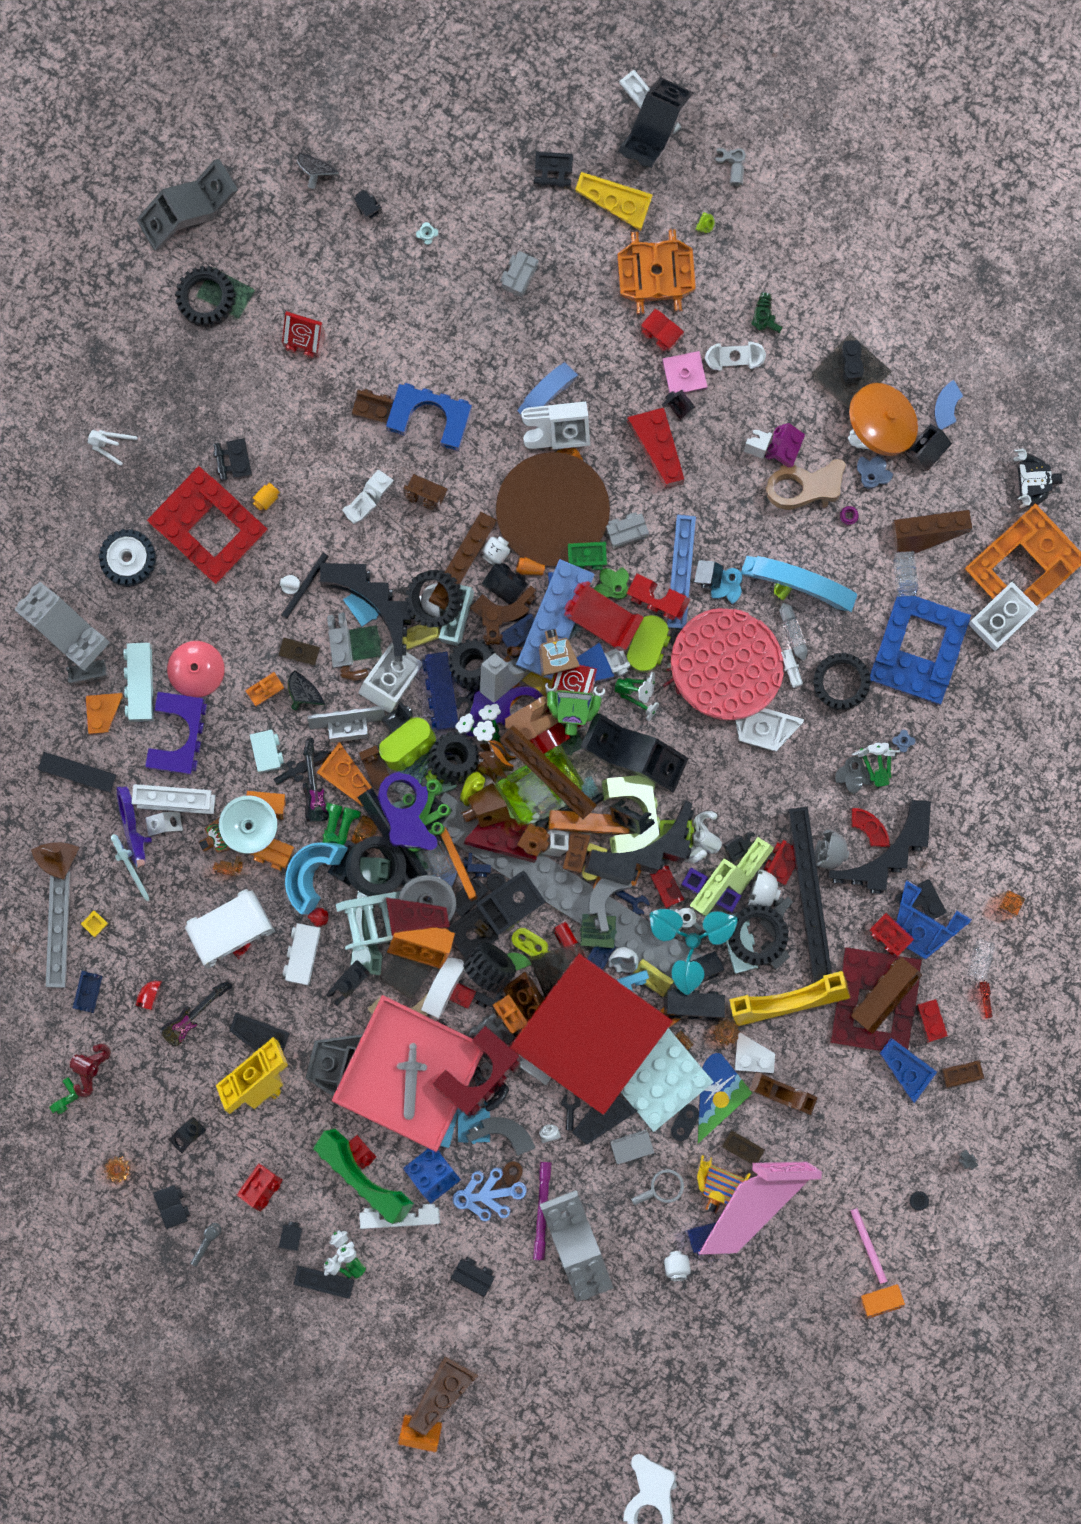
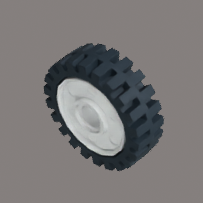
M121 529V531L113 532L114 534L107 536L99 550V564L106 577L113 583L126 587L137 586L139 583L145 582V579L151 576L150 574L154 571L156 565V552L151 541L144 534L133 529ZM131 554L132 559L129 562H124V555Z

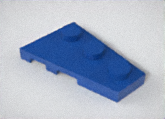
M892 1038L880 1052V1055L911 1101L915 1103L937 1071Z

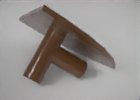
M51 842L31 849L34 860L43 871L64 880L80 847L63 842Z

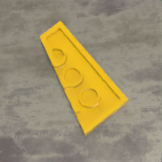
M583 172L580 174L575 192L639 231L642 230L653 194Z

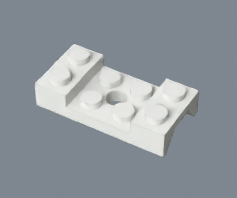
M423 1204V1208L418 1209V1217H416V1213H408L403 1222L395 1224L381 1219V1213L377 1210L364 1208V1212L359 1213L360 1229L439 1224V1207H435V1204Z

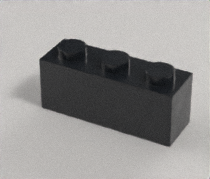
M670 989L664 995V1014L672 1019L721 1022L725 1018V995H721L717 991H709L708 994L700 993L699 990H693L689 995H686L679 989Z

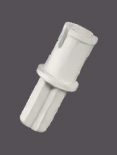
M792 649L781 652L785 665L784 671L788 673L792 687L801 686L803 682L798 670L799 665L796 664Z

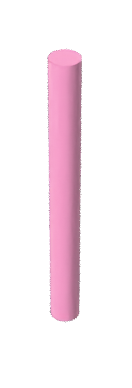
M858 1208L853 1209L850 1212L880 1284L885 1283L887 1278Z

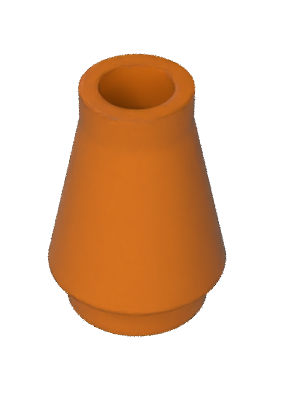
M525 556L524 558L519 557L516 566V572L520 573V575L543 576L545 565Z

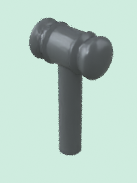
M212 1223L205 1229V1238L191 1260V1265L198 1266L210 1243L220 1235L222 1229L218 1223Z

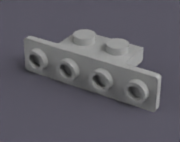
M373 706L365 709L314 714L308 716V724L311 730L328 728L330 743L368 738L367 722L382 721V718L385 717L383 706Z

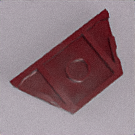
M514 818L486 827H480L478 824L465 838L463 843L464 845L535 863L537 860V856L526 853L523 848L517 845L528 826L527 822Z

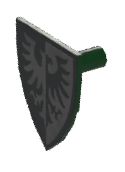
M294 670L287 681L288 690L293 700L291 708L297 711L302 703L325 705L317 688L306 677Z

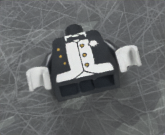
M1024 449L1014 450V452L1019 454V457H1015L1014 461H1022L1017 465L1020 495L1017 499L1023 501V504L1019 507L1033 506L1035 503L1039 505L1053 491L1052 485L1062 484V473L1051 474V466L1046 464L1044 460L1026 453Z

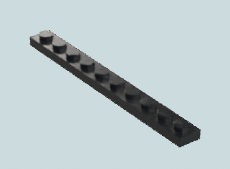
M808 806L788 809L812 980L815 983L824 978V975L832 974L809 812Z

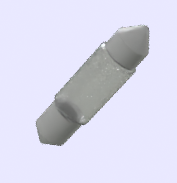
M783 603L779 612L795 656L805 660L808 650L798 619L795 617L792 606Z

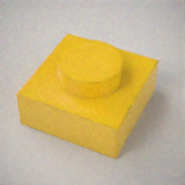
M95 910L81 923L95 938L109 924Z

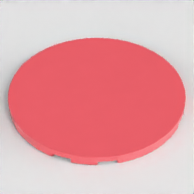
M717 608L695 616L682 628L672 648L671 671L679 692L696 710L720 720H740L757 714L774 699L783 680L784 660L776 637L761 620H757L749 615V613L741 610Z

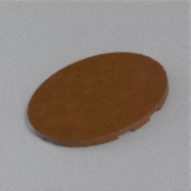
M559 452L537 454L517 464L502 482L496 501L498 527L503 538L509 543V547L522 558L525 556L545 566L555 567L559 559L568 562V544L600 542L606 531L610 516L608 493L597 472L581 459Z

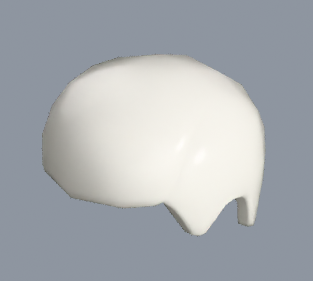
M627 947L614 950L608 960V966H613L617 973L622 971L633 973L639 964L637 954Z

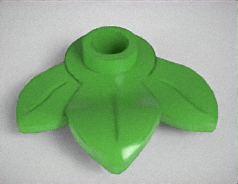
M623 567L617 570V572L609 568H604L600 571L602 583L593 589L607 598L613 597L618 600L625 598L628 591V572ZM616 588H622L621 591L616 592Z

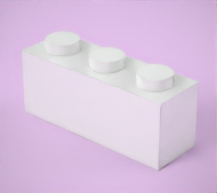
M297 923L296 927H293L291 938L294 939L293 945L288 947L287 957L290 958L289 964L285 965L283 970V976L286 977L285 981L309 986L321 928Z

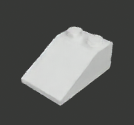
M1011 582L968 625L996 651L1039 608Z
M391 642L363 682L358 693L379 707L383 706L385 711L391 713L422 667L423 662L409 653L403 656V662H395L394 646Z

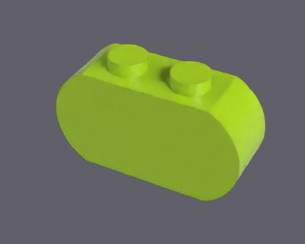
M654 615L645 616L637 629L626 657L631 665L630 668L635 672L649 673L655 669L656 664H661L664 654H661L663 646L667 647L670 636H667L669 632L668 626L662 618Z
M418 717L411 718L380 743V756L390 769L403 771L429 752L436 741V735L426 720Z

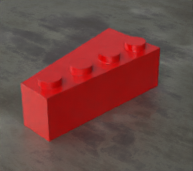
M664 407L627 417V424L632 429L665 489L684 484V475Z

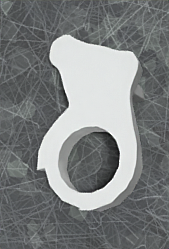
M637 1454L633 1456L631 1465L637 1474L640 1493L627 1505L623 1521H627L628 1524H638L637 1518L641 1508L645 1505H653L661 1512L663 1524H673L670 1492L677 1488L675 1472L650 1461L644 1455Z

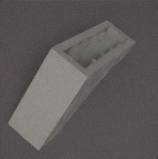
M494 653L481 664L480 693L495 703L531 671L516 666L519 657L505 662Z

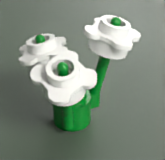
M339 1230L331 1236L332 1240L329 1243L339 1248L337 1250L339 1258L337 1255H334L333 1258L326 1260L324 1264V1269H326L324 1272L325 1276L329 1273L336 1275L339 1271L348 1278L353 1276L355 1279H358L366 1270V1266L356 1257V1251L353 1249L354 1244L350 1242L346 1245L349 1239L347 1231L343 1230L341 1232ZM341 1262L346 1263L345 1267L347 1268V1270L340 1267Z

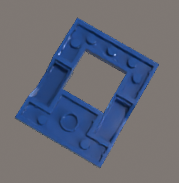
M899 590L870 673L871 682L941 705L971 615ZM910 616L946 628L935 662L900 650Z

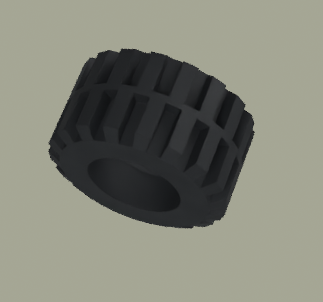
M473 638V641L467 639L463 644L460 642L458 648H453L454 654L449 656L451 660L448 661L449 667L456 683L461 688H467L468 691H472V689L479 691L481 666L473 671L465 670V667L470 661L475 659L486 661L495 652L491 645H486L482 639L479 642L477 638Z
M448 732L447 735L443 734L435 741L427 761H429L428 768L432 769L431 774H436L438 781L442 779L444 784H448V782H451V785H455L457 782L461 784L476 769L479 763V752H476L478 747L472 744L474 742L472 739L468 740L466 738L467 735L463 734L461 736L460 732H455L453 735L452 732ZM453 752L461 758L462 764L455 765L450 763L444 753Z
M488 942L478 943L463 962L469 977L488 992L500 993L516 975V967L510 957L503 950Z

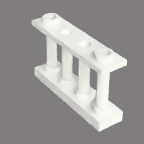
M133 784L132 804L137 805L138 809L214 814L216 795H211V790Z

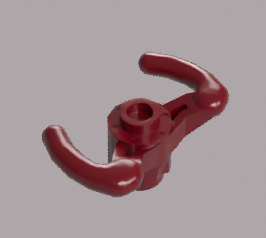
M100 1043L94 1045V1052H102L90 1057L83 1054H76L72 1057L70 1068L73 1069V1072L79 1074L84 1090H82L79 1084L73 1086L75 1093L79 1097L85 1098L92 1094V1079L99 1071L98 1066L109 1059L111 1055V1049L108 1045Z

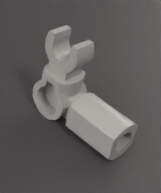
M717 148V153H721L724 156L716 158V163L722 164L726 161L734 163L731 167L730 184L732 186H742L744 176L743 164L746 161L745 151L740 148L726 151L724 148Z

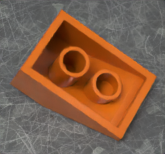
M429 928L394 933L387 953L441 969L449 956L455 933L445 928Z

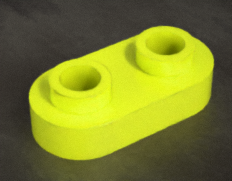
M479 772L472 773L465 781L460 795V800L465 806H469L468 797L484 787L485 778Z
M519 928L513 933L512 943L514 946L533 958H543L548 952L547 942L528 929ZM521 934L525 936V940L520 938ZM536 945H540L542 950H538Z

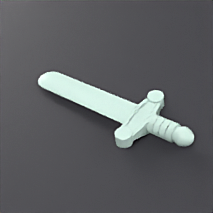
M113 834L111 841L114 842L113 844L118 852L115 855L116 860L124 861L143 898L149 901V896L129 860V857L132 856L131 850H126L118 836Z

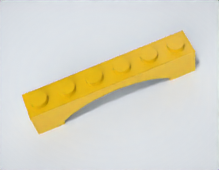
M843 971L824 975V978L795 991L771 996L752 997L745 995L729 1000L733 1018L737 1026L849 999L850 995Z

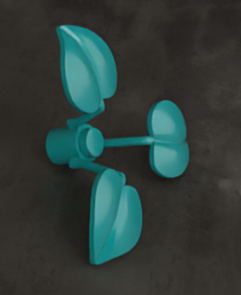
M659 909L649 914L651 930L657 939L670 941L674 939L677 933L685 937V943L690 948L687 960L675 962L672 968L673 981L681 992L689 995L704 979V969L701 964L696 961L690 962L695 948L702 944V938L708 935L709 941L712 944L725 943L736 929L738 920L736 916L719 911L709 913L703 921V928L706 932L700 935L696 932L687 934L679 931L678 929L683 925V919L673 910Z

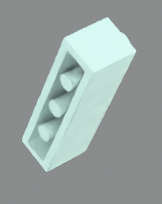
M150 643L127 644V649H124V660H127V668H124V678L128 679V687H125L124 690L125 698H128V706H125V716L129 717L130 722L154 721L152 645Z

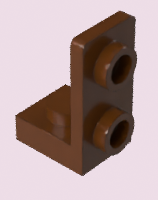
M375 745L359 752V755L374 789L377 790L384 779L389 776V773Z

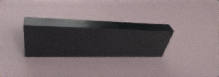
M43 752L38 767L39 771L108 793H112L117 778L116 774L47 752Z

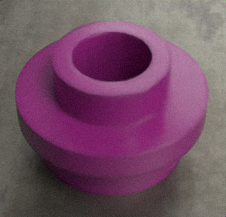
M846 506L840 512V520L846 525L855 524L859 518L857 509L852 506ZM847 513L852 514L851 519L846 518Z

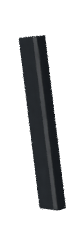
M370 788L358 796V799L382 836L390 839V824L380 806L378 796L373 788ZM399 846L404 854L406 873L410 879L428 875L414 851Z

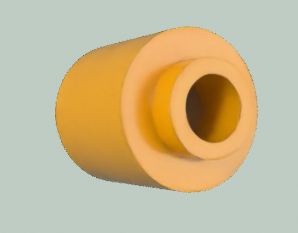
M268 483L252 498L254 500L252 504L260 511L262 509L267 511L278 499L280 492L271 483Z

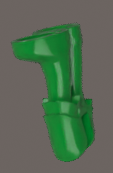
M326 803L329 820L327 830L324 828L322 843H337L344 846L353 820L360 818L361 811L344 807L339 834L337 835L335 831L343 807Z

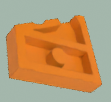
M123 693L86 696L89 735L109 733L112 721L123 699Z

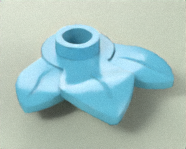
M736 568L723 570L720 588H712L711 597L722 598L727 596L729 602L734 604L742 593L740 586L742 573ZM731 574L735 575L734 581H731L729 578Z

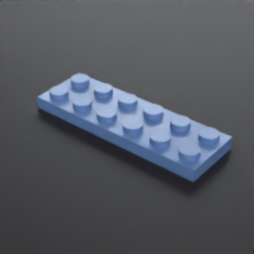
M559 559L516 666L542 676L539 645L547 642L545 631L556 629L558 640L569 638L575 622L564 616L566 611L564 608L567 602L573 599L576 586L581 582L588 581L591 583L595 575L594 573ZM554 674L543 677L551 680Z

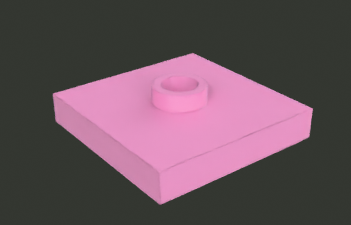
M700 351L662 359L669 393L683 390L684 393L707 389Z

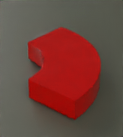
M852 808L851 827L857 828L866 834L870 847H890L887 830L880 820L866 810Z

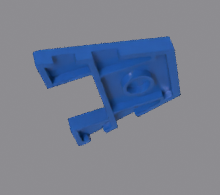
M906 880L896 922L914 938L906 948L927 959L945 942L968 925L972 919L956 910L948 925H942L912 907L922 889Z

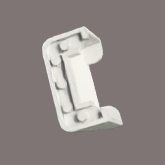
M245 889L237 894V898L198 919L194 917L186 922L187 926H185V929L200 960L207 969L216 965L217 958L222 960L223 957L256 939L259 940L261 938L260 934L261 936H269L275 932L253 890L248 891V889Z

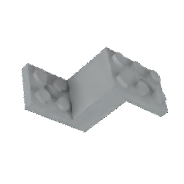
M41 582L33 586L30 593L20 600L14 609L82 670H85L110 643Z
M577 1190L540 1204L577 1302L614 1288Z

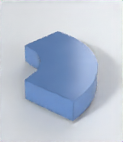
M954 380L943 388L935 404V423L937 428L942 430L956 423L954 408L956 403L963 397Z

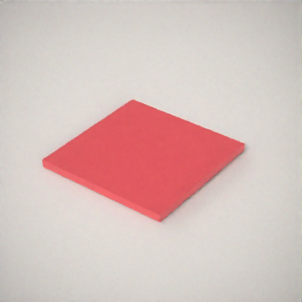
M381 995L331 1102L437 1152L456 1113L457 1107L433 1086V1083L447 1070L460 1083L468 1086L484 1052L474 1045L472 1038ZM411 1043H415L417 1045L416 1062L426 1064L427 1070L417 1071L415 1115L412 1119L408 1120L404 1117L406 1070H399L397 1064L408 1061L409 1046Z

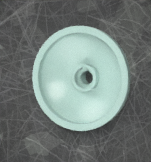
M241 796L229 802L223 809L219 819V830L224 842L231 849L245 854L256 853L265 849L274 839L277 831V818L272 807L263 799L255 796ZM247 823L252 824V828L250 830H247L245 828V825Z

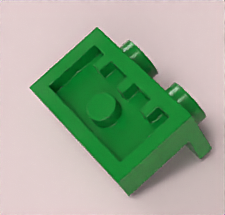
M606 542L568 544V562L582 569L584 567H592V570H603V566H607Z

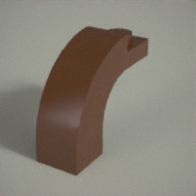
M530 585L515 603L502 606V625L518 622L530 613V609L526 605L530 606L537 598L535 596V588ZM482 594L470 607V612L483 621L482 606L500 605L494 604Z
M759 1072L755 1073L749 1089L762 1097L808 1115L812 1114L818 1097L808 1092L781 1083Z

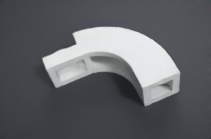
M448 957L428 992L421 1009L422 1011L437 1018L443 1014L453 990L466 973L461 959Z

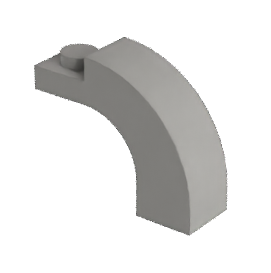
M602 878L596 884L590 896L588 911L589 916L597 915V918H594L596 929L600 930V934L609 931L605 913L606 900L617 891L631 889V883L627 886Z

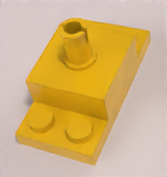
M274 1037L216 1085L223 1107L229 1114L239 1108L244 1102L255 1109L268 1097L276 1099L275 1095L280 1096V1087L283 1086L279 1073L288 1064L278 1040Z

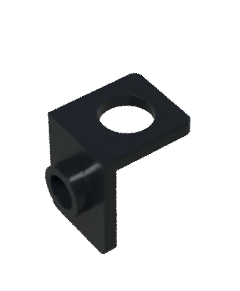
M192 1117L176 1130L169 1141L182 1154L191 1143L205 1133L206 1129L195 1117ZM176 1138L183 1142V1146L177 1143Z

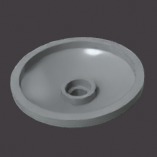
M431 875L419 876L410 880L402 888L398 898L447 907L449 921L456 909V897L451 886L443 879ZM425 896L430 897L427 901L423 900Z

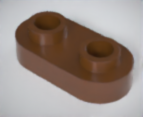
M517 1162L507 1163L502 1170V1177L497 1180L494 1186V1190L500 1189L502 1185H506L509 1188L516 1182H519L523 1174L522 1166ZM510 1168H516L517 1173L511 1175L509 1173Z

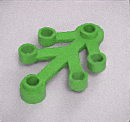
M435 779L428 781L426 784L428 800L419 815L420 820L425 826L451 813L448 805L441 804L437 811L429 814L434 797L443 790L442 784ZM432 784H436L434 790L430 789V786ZM408 793L404 795L403 802L411 807L415 803L416 798ZM408 797H412V801L410 803H407ZM444 807H447L446 813H442ZM436 822L432 825V829L428 831L434 836L441 835L445 827L443 824ZM440 825L441 830L436 832V827ZM409 848V850L416 852L421 850V848Z

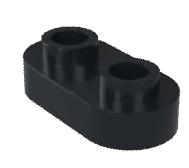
M689 1104L680 1110L671 1128V1136L676 1141H685L690 1136L699 1118L697 1107ZM688 1110L693 1112L692 1118L686 1116ZM678 1128L684 1129L683 1135L677 1134Z

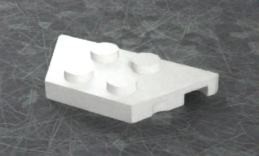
M766 708L751 717L735 720L740 742L777 752L804 721V719Z

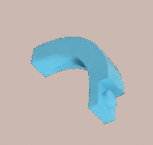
M747 556L741 570L744 576L771 581L799 590L839 610L852 612L858 595L843 585L821 575L761 556H757V558Z

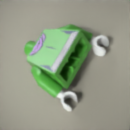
M555 682V687L552 689L548 688V683H546L547 706L552 716L558 719V722L566 723L565 734L577 735V725H585L586 722L592 721L599 712L605 689L603 688L602 693L596 692L597 687L594 688L593 693L557 690Z

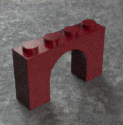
M486 1026L472 1041L492 1061L493 1070L488 1081L477 1087H468L460 1083L445 1070L433 1083V1086L468 1118L471 1115L475 1116L482 1108L480 1105L485 1100L489 1101L495 1094L493 1091L498 1086L504 1085L508 1079L507 1075L511 1071L515 1072L521 1065L520 1056Z

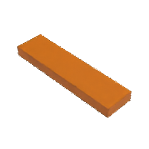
M445 827L441 837L472 902L478 898Z

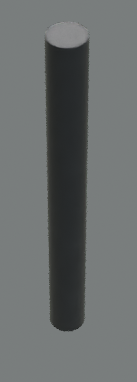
M323 552L299 590L282 612L281 616L285 619H288L320 571V564L325 563L329 556Z

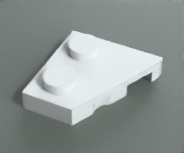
M737 1033L735 1070L774 1073L775 1053L742 1033Z

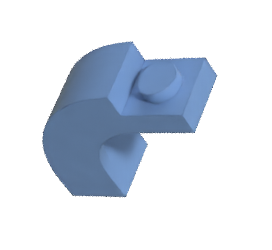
M565 362L562 363L537 384L524 399V403L517 411L521 414L526 408L547 406L559 393L566 390L572 384L578 374Z

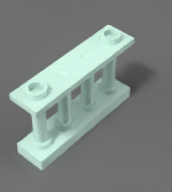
M401 891L352 899L336 904L337 912L345 911V914L348 915L354 943L345 946L346 950L353 949L354 952L365 950V946L391 942L393 936L391 934L386 897L398 899ZM374 905H379V908L382 910L388 937L378 938L372 912ZM357 908H362V911L365 912L371 940L361 941L355 915Z

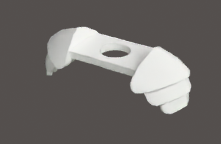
M748 342V345L729 347H721V344L718 343L708 349L705 360L710 368L719 371L722 370V366L749 365V368L753 369L764 363L766 353L764 348L755 342ZM737 350L740 352V359L738 361L730 359L731 351Z

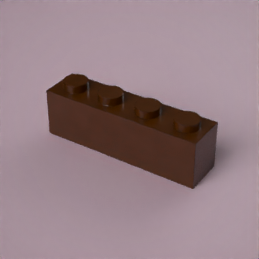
M900 957L891 964L887 974L879 978L876 987L868 991L865 996L866 999L854 1008L851 1017L873 1035L923 975L904 958Z

